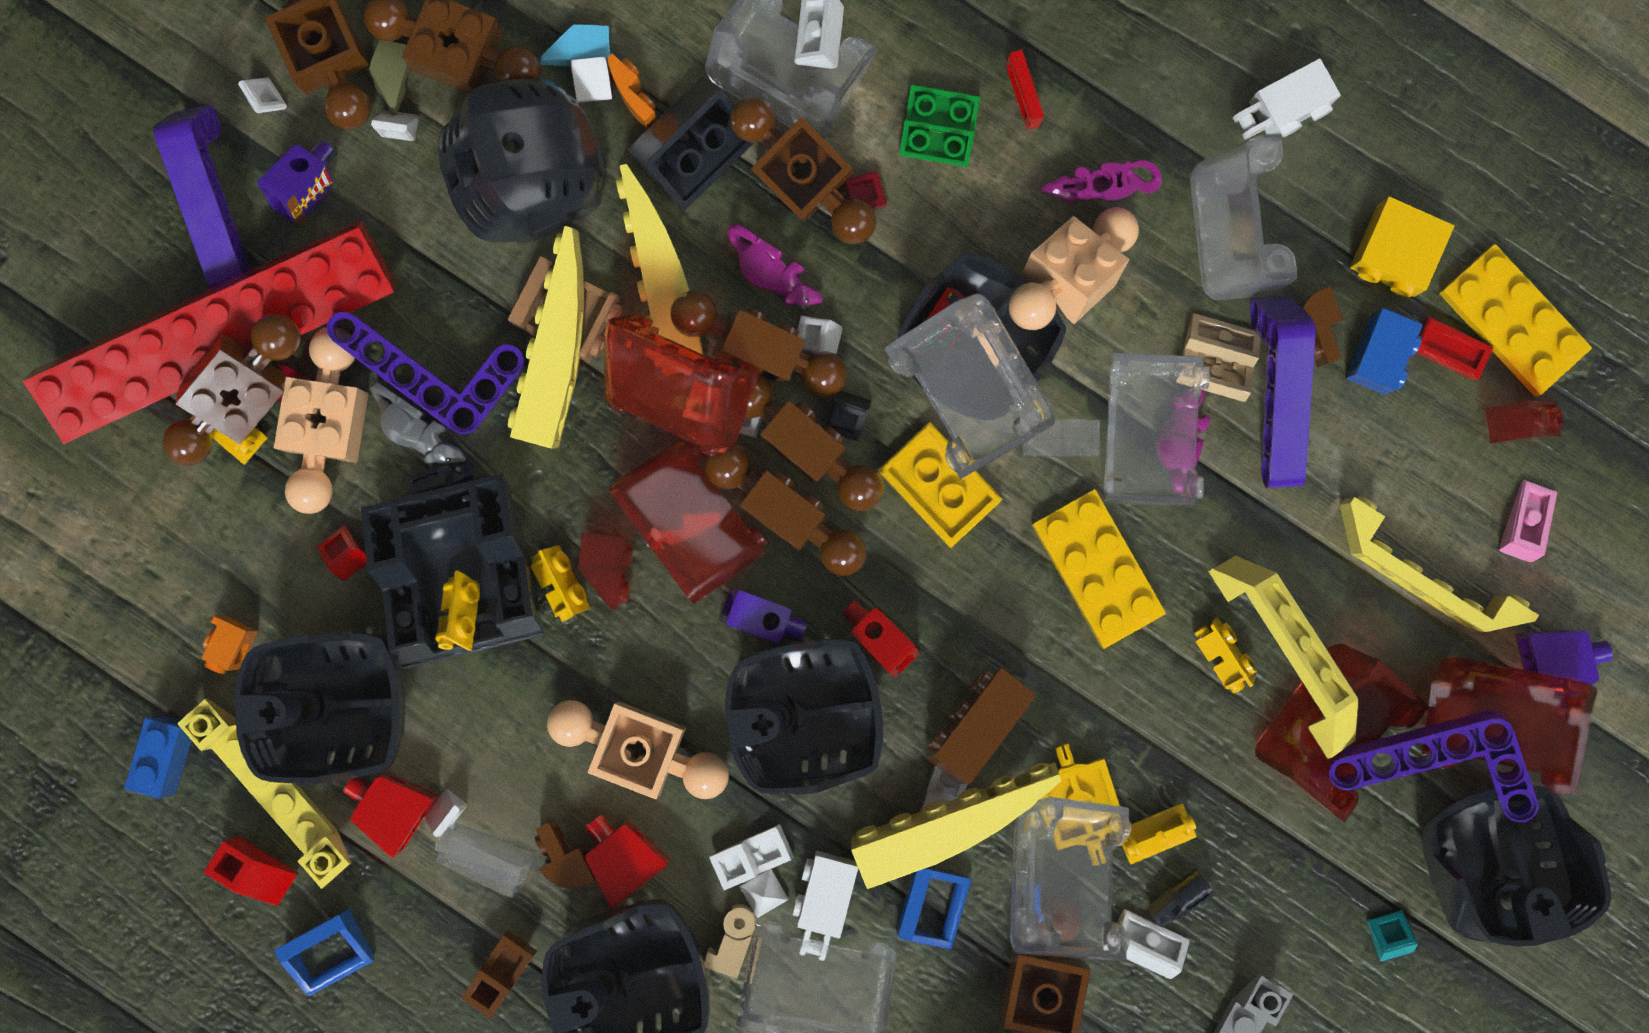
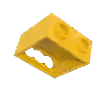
M1387 197L1377 205L1350 269L1359 272L1358 276L1365 281L1372 283L1381 282L1390 286L1391 291L1399 296L1415 297L1427 290L1455 225L1392 197Z

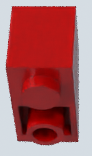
M239 835L222 842L203 872L234 893L273 905L281 903L299 874Z

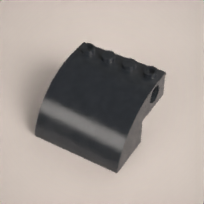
M503 473L361 508L367 571L382 589L388 649L403 670L544 635L534 574L530 568L531 561L519 516ZM457 570L481 584L472 651H468L457 644H453V649L450 650L441 649L438 647L439 642L435 639L440 617L449 615V612L441 611L443 585L448 582L449 578L454 577Z

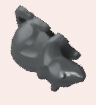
M378 381L371 385L370 390L381 410V428L389 440L398 445L416 449L425 455L424 461L429 464H453L466 460L465 454L460 448L446 443L441 438L440 433H446L449 428L434 419L429 424L425 421L427 413L406 399L397 396Z

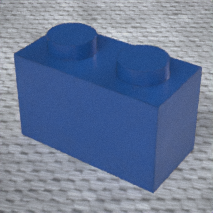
M1385 308L1372 313L1345 379L1383 395L1396 391L1397 388L1400 389L1409 374V369L1406 368L1410 356L1416 354L1421 345L1422 337L1419 336L1423 324Z
M163 715L144 719L124 787L125 790L158 799L177 793L192 742L177 724L181 720Z

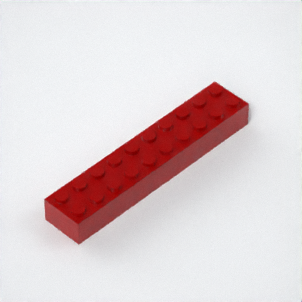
M361 219L34 369L23 380V383L62 443L65 444L178 392L179 385L222 333L250 350L253 347L251 331L255 322L266 314L280 313L291 318L298 326L300 335L328 323L330 317L336 313H350L394 293L396 282Z

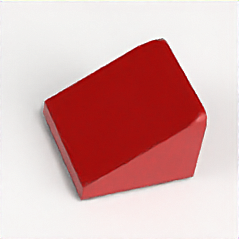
M345 525L316 547L329 571L341 580H347L367 564L365 549Z

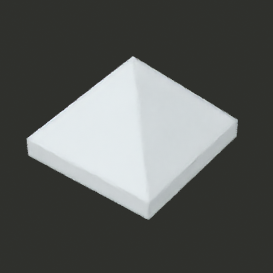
M269 77L241 80L238 83L250 106L256 113L286 109V103Z
M772 869L762 872L739 886L757 918L789 900Z

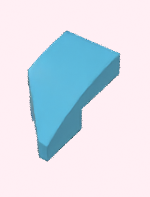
M572 25L540 57V64L569 67L571 60L596 57L608 58L610 56L609 26Z

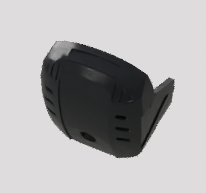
M541 78L515 79L481 85L472 90L464 100L463 105L442 128L438 149L439 162L451 202L469 230L484 241H517V243L536 241L573 220L589 215L601 205L605 169L596 136L585 111L556 81ZM502 139L511 141L515 145L517 153H511L504 149ZM580 180H581V182H582V189H581V190H580ZM563 181L566 183V196L563 194ZM546 183L549 185L548 199L545 196ZM481 196H482V197L484 198V200L488 203V205L492 208V210L486 205V203L483 201V199L481 198ZM475 204L478 206V208L482 211V213H483L489 220H487V219L480 213V211L477 209V207L475 206ZM469 212L473 215V217L477 220V222L472 218V216L469 214Z
M964 253L952 261L921 291L901 326L898 334L897 349L911 377L922 389L948 409L968 418L980 421H993L1007 414L1040 380L1063 342L1066 326L1057 310L1051 322L1041 329L1027 330L1018 326L1010 316L1009 300L1018 287L1030 282L998 261L978 254ZM947 287L959 291L962 296L976 303L979 309L954 348L948 351L936 364H933L912 351L909 346L923 326V318L929 317L935 307L934 303L939 301ZM1028 346H1031L1037 352L1036 357H1032L1026 350ZM957 360L963 362V367L967 370L966 373L963 375L957 372L954 376L949 373L951 367L949 363ZM1015 362H1020L1028 373L1026 375L1022 374L1015 366ZM1007 377L1015 385V390H1011L1002 381V378Z
M359 632L287 637L286 640L258 645L251 649L243 659L237 676L234 694L236 735L241 753L254 776L267 782L317 785L387 770L394 763L402 735H404L405 697L401 669L398 667L394 656L389 652L388 644L382 636ZM343 646H345V649L350 657L349 661L345 656V653L342 648ZM324 647L327 649L331 662L328 661L325 655ZM362 648H364V651L367 655V659L364 658V655L361 650ZM305 697L311 698L315 705L311 716H306L301 711V702ZM370 745H371V746H372V751H371L370 757L368 758L367 755H368L369 747H370ZM352 747H354L355 750L352 757V761L349 762L350 753ZM333 748H336L335 756H334L333 762H332V764H331V763H330L331 754H332Z
M819 639L758 652L740 661L734 667L729 678L725 699L731 751L737 767L754 790L766 794L801 795L818 793L864 777L877 769L883 745L881 701L872 668L866 655L857 643L848 639ZM805 653L809 654L813 668L811 669L804 658ZM825 653L829 655L832 662L830 666L827 665L824 659ZM786 656L790 658L794 667L793 672L789 671L784 660ZM779 709H781V710L784 712L785 722H784L783 714H782V712H781ZM767 720H773L774 726H770ZM842 750L846 751L845 763L840 761ZM823 753L828 755L827 769L825 770L822 769ZM803 756H808L809 758L807 772L802 770Z
M1532 785L1538 801V810L1536 815L1526 822H1516L1505 815L1494 789L1470 795L1441 809L1428 821L1422 832L1424 860H1426L1431 882L1446 916L1445 919L1452 930L1459 936L1476 941L1516 947L1537 946L1573 936L1589 928L1609 909L1611 888L1601 843L1570 817L1563 801L1554 789ZM1515 794L1509 799L1508 805L1520 807L1526 802L1527 796ZM1531 823H1539L1541 825L1539 829L1532 830L1528 826ZM1536 842H1550V847L1535 848L1534 844ZM1445 848V852L1440 854V849ZM1555 861L1557 863V866L1552 868H1542L1540 866L1541 862ZM1507 889L1513 892L1511 899L1512 909L1506 910L1500 900L1501 894Z
M663 899L637 901L634 904L612 909L587 920H581L570 927L564 936L554 943L545 954L541 978L542 994L553 1033H638V1018L643 1020V1033H704L708 1027L710 990L698 943L691 927H688L682 915L672 904ZM644 914H647V915L649 916V918L652 920L653 924H650V923L647 921V919L645 918ZM627 918L631 920V922L635 926V929H632L630 927V925L626 921ZM613 926L617 933L613 934L609 927ZM605 975L611 979L613 983L611 992H607L604 986L596 982L597 976ZM674 1009L679 1010V1021L675 1020ZM657 1013L661 1014V1030L657 1028Z

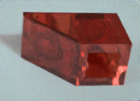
M1524 401L1486 408L1490 443H1510L1562 436L1561 428L1564 425V416L1562 410L1557 407V401Z
M582 533L579 571L610 609L622 610V603H628L630 582L625 581L626 567L632 568L634 546H629L630 539L625 537Z

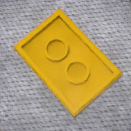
M931 422L925 425L877 470L949 548H952L1003 500Z

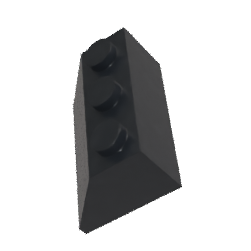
M703 77L626 150L644 173L682 211H685L754 144L740 139L734 133L730 122L731 111L734 107L733 103L720 87Z

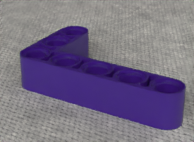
M210 104L173 112L154 125V135L209 288H213L250 271L207 148V145L221 134L218 116Z
M1289 296L1253 298L1250 306L1251 325L1253 330L1268 345L1261 463L1263 485L1265 488L1301 487L1305 483L1315 352V324L1312 317Z
M339 312L330 317L327 323V333L333 342L459 434L474 432L482 424L524 368L525 360L517 347L507 344L499 346L489 356L462 393L459 394L358 317L348 312ZM347 319L354 323L355 332L349 339H340L336 334L337 326L341 321ZM373 342H381L385 348L384 357L377 362L370 361L366 354L368 346ZM511 351L517 355L518 365L514 370L503 371L499 367L498 358L503 352ZM403 364H410L415 371L413 381L408 384L400 383L396 377L398 367ZM489 379L495 383L496 393L489 400H483L477 395L476 387L481 380ZM432 386L441 387L445 394L443 403L436 407L429 405L425 398L426 391ZM463 407L470 409L474 414V422L468 428L459 427L454 420L456 411Z
M1487 710L1347 747L1332 758H1329L1328 761L1329 776L1332 783L1339 789L1352 790L1484 756L1497 799L1505 815L1513 821L1526 822L1532 819L1538 810V801L1514 729L1506 716L1495 710ZM1493 723L1502 724L1504 730L1500 736L1490 738L1484 735L1488 725ZM1454 733H1460L1466 736V741L1460 747H1450L1446 744L1448 737ZM1416 743H1423L1429 747L1428 752L1422 757L1410 755L1409 750ZM1379 753H1386L1392 757L1391 762L1383 767L1373 764L1372 759ZM1503 759H1512L1516 762L1515 767L1509 772H1499L1496 770L1497 764ZM1341 763H1350L1356 768L1353 774L1349 776L1339 775L1335 769ZM1515 794L1527 796L1526 802L1520 807L1508 805L1509 799Z

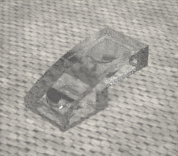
M1024 420L1023 456H1100V420Z

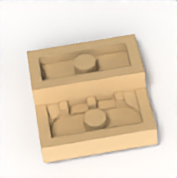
M1193 313L1182 352L1177 383L1246 402L1251 394L1253 369L1259 359L1260 336L1254 330Z

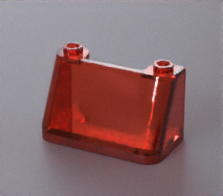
M641 314L608 319L604 332L603 398L609 402L608 406L611 409L636 415L698 445V450L707 455L715 456L718 452H726L731 446L736 445L760 369L745 362L741 364L740 369H736L732 365L726 364L727 360L722 357L711 359L658 334L659 328L652 326L653 320Z
M680 439L616 480L607 489L684 594L694 605H699L765 556L766 552L762 547L767 542L755 526L748 530L719 489L708 479L706 472L698 462L704 457L693 442L689 441L685 444Z
M1341 643L1327 648L1328 653L1358 697L1355 742L1348 747L1380 739L1389 726L1401 731L1408 730L1420 721L1430 707L1380 660ZM1301 681L1259 738L1255 746V756L1330 815L1345 823L1358 804L1359 794L1356 789H1339L1330 780L1329 759L1308 728L1324 715ZM1341 763L1336 767L1335 771L1339 775L1349 776L1353 774L1356 768L1350 763Z
M1449 657L1441 661L1432 680L1426 726L1487 710L1499 711L1506 716L1514 729L1527 770L1540 773V782L1553 793L1578 795L1596 703L1597 688L1580 680L1472 659ZM1499 723L1490 724L1485 729L1484 735L1490 738L1498 737L1503 733L1504 726ZM1454 733L1448 737L1446 744L1450 747H1460L1465 743L1466 736ZM1423 744L1422 756L1429 750L1426 744ZM1484 756L1474 758L1485 761ZM1503 759L1498 764L1515 767L1516 762L1512 759ZM1461 762L1445 765L1439 768H1452L1454 765L1460 764Z

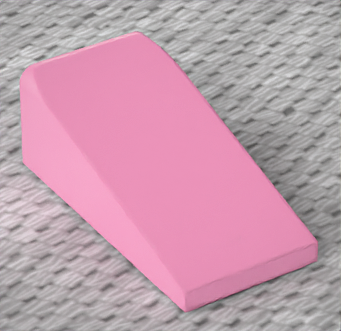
M1526 480L1521 481L1501 540L1500 552L1528 562H1534L1545 555L1557 491Z

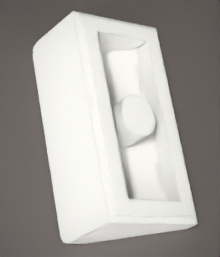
M840 0L801 1L794 60L796 64L829 69L837 68L844 6Z
M1124 909L1108 941L1107 950L1166 978L1172 979L1182 971L1190 940Z

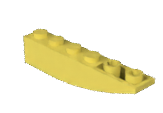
M620 165L622 177L616 178V184L620 199H627L629 211L623 212V218L627 233H634L636 246H631L630 252L634 268L641 267L643 280L637 281L641 302L648 301L650 315L644 316L648 336H655L657 349L651 350L655 371L662 370L665 379L707 371L701 338L688 337L679 333L671 322L670 310L673 301L680 294L689 291L678 256L666 228L648 195L628 165Z
M567 226L564 227L563 234H557L554 242L553 253L557 254L554 269L549 268L545 277L544 288L548 290L545 304L540 303L536 312L535 324H539L536 338H531L529 341L526 358L530 359L527 373L521 374L517 386V393L521 394L518 408L513 407L508 420V428L512 429L511 438L551 449L558 448L577 379L580 360L579 352L582 348L584 282L579 232Z
M1039 763L1030 767L1025 774L1014 778L1010 775L1003 776L995 780L992 786L984 789L971 788L960 793L958 798L946 803L944 801H935L925 806L924 811L913 815L909 813L899 814L893 817L890 823L876 828V826L871 825L856 832L855 836H852L851 851L867 889L938 864L998 832L1030 809L1062 781L1056 764Z

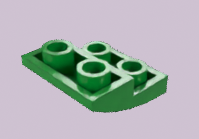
M911 85L899 156L968 168L981 97Z

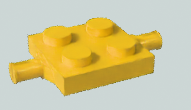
M1070 744L1058 745L1054 749L1061 765L1058 772L1062 781L1040 799L1055 847L1059 851L1075 845L1087 846L1092 866L1100 865L1099 862L1104 864L1107 862V859L1105 858L1100 841L1112 833L1127 829L1105 759L1100 758L1088 763H1075Z

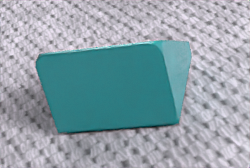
M1403 910L1367 921L1380 961L1389 960L1415 951L1418 942Z

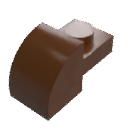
M1330 286L1319 290L1299 304L1312 317L1315 324L1314 361L1317 368L1342 358L1330 326L1342 321L1343 318Z
M555 818L536 828L538 833L535 837L536 844L542 855H549L551 859L539 868L548 881L562 888L575 889L584 887L596 880L584 856L588 852L584 844L570 850Z
M507 930L461 999L491 1019L516 985L522 973L537 953V950Z

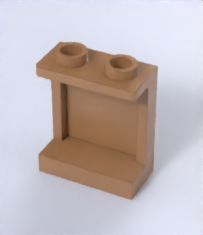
M541 256L508 318V321L515 327L535 337L539 324H535L536 312L540 303L545 304L548 292L544 288L545 277L548 269H554L555 265ZM583 280L584 321L582 348L579 356L580 359L590 363L593 356L597 358L601 354L606 344V338L603 336L609 324L614 326L617 323L623 307L619 306L621 299L617 294L613 292L608 293Z

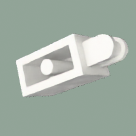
M1318 59L1259 90L1249 101L1251 106L1236 114L1233 120L1235 123L1239 122L1244 130L1242 134L1244 140L1264 130L1268 138L1279 133L1286 137L1302 127L1301 121L1309 117L1316 121L1333 111L1331 105L1341 95L1322 60ZM1253 114H1256L1260 124L1257 125L1252 116Z
M816 851L814 860L807 858L802 880L808 881L805 895H797L793 910V916L799 917L797 928L805 929L799 955L805 956L808 953L819 956V960L824 961L830 937L840 939L858 871L856 861ZM811 931L824 934L823 942L810 939Z

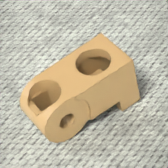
M736 904L728 909L724 918L723 926L725 933L719 950L709 947L704 960L705 968L736 979L738 978L755 929L756 917L751 907L746 904Z

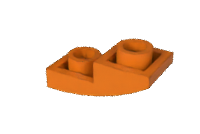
M611 54L607 60L618 91L630 112L647 130L657 121L654 112L656 106L644 93L640 92L636 95L642 88L637 77L640 74L637 68L626 58L620 61L615 55Z

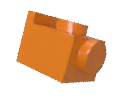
M213 616L211 623L217 625V627L208 633L203 643V648L206 649L201 658L206 661L204 666L221 674H225L226 671L240 670L243 659L249 652L258 630L228 616Z

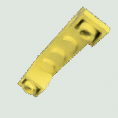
M1362 496L1343 499L1340 509L1351 555L1471 632H1488L1537 620L1539 615L1529 609L1530 603L1512 593L1509 596H1493L1485 611L1480 604L1468 598L1461 600L1452 594L1454 589L1447 583L1439 579L1430 580L1421 574L1423 569L1416 563L1407 559L1401 561L1391 555L1393 550L1381 541L1375 539L1372 542L1370 541L1385 518L1384 515L1376 511L1377 505Z
M1234 556L1208 571L1228 602L1244 592L1247 594L1324 716L1308 728L1328 759L1332 758L1355 742L1358 697L1279 575L1274 571L1238 556Z
M204 699L177 723L201 751L213 749L304 853V856L298 862L321 889L351 864L338 830L298 785H295V783L267 782L253 775L240 750L236 735V718L209 699Z

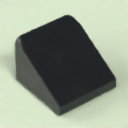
M839 391L834 399L826 426L829 425L843 437L858 441L871 401Z

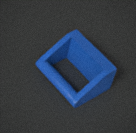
M935 866L913 872L896 929L898 938L952 949L972 878ZM930 878L956 883L941 936L916 929Z
M350 909L274 950L281 965L308 996L374 961V955ZM340 932L357 954L311 978L299 953Z

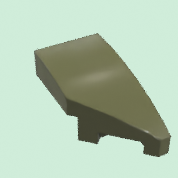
M379 40L369 71L373 78L374 86L386 101L391 114L397 115L406 94L405 81L410 71L409 66L402 58L406 45L393 41Z

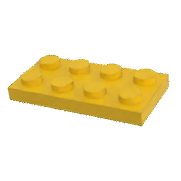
M1496 244L1486 249L1439 292L1441 297L1480 339L1494 347L1493 353L1534 397L1542 395L1592 349L1586 340Z
M1095 489L1032 524L1037 536L1102 649L1109 647L1166 614Z

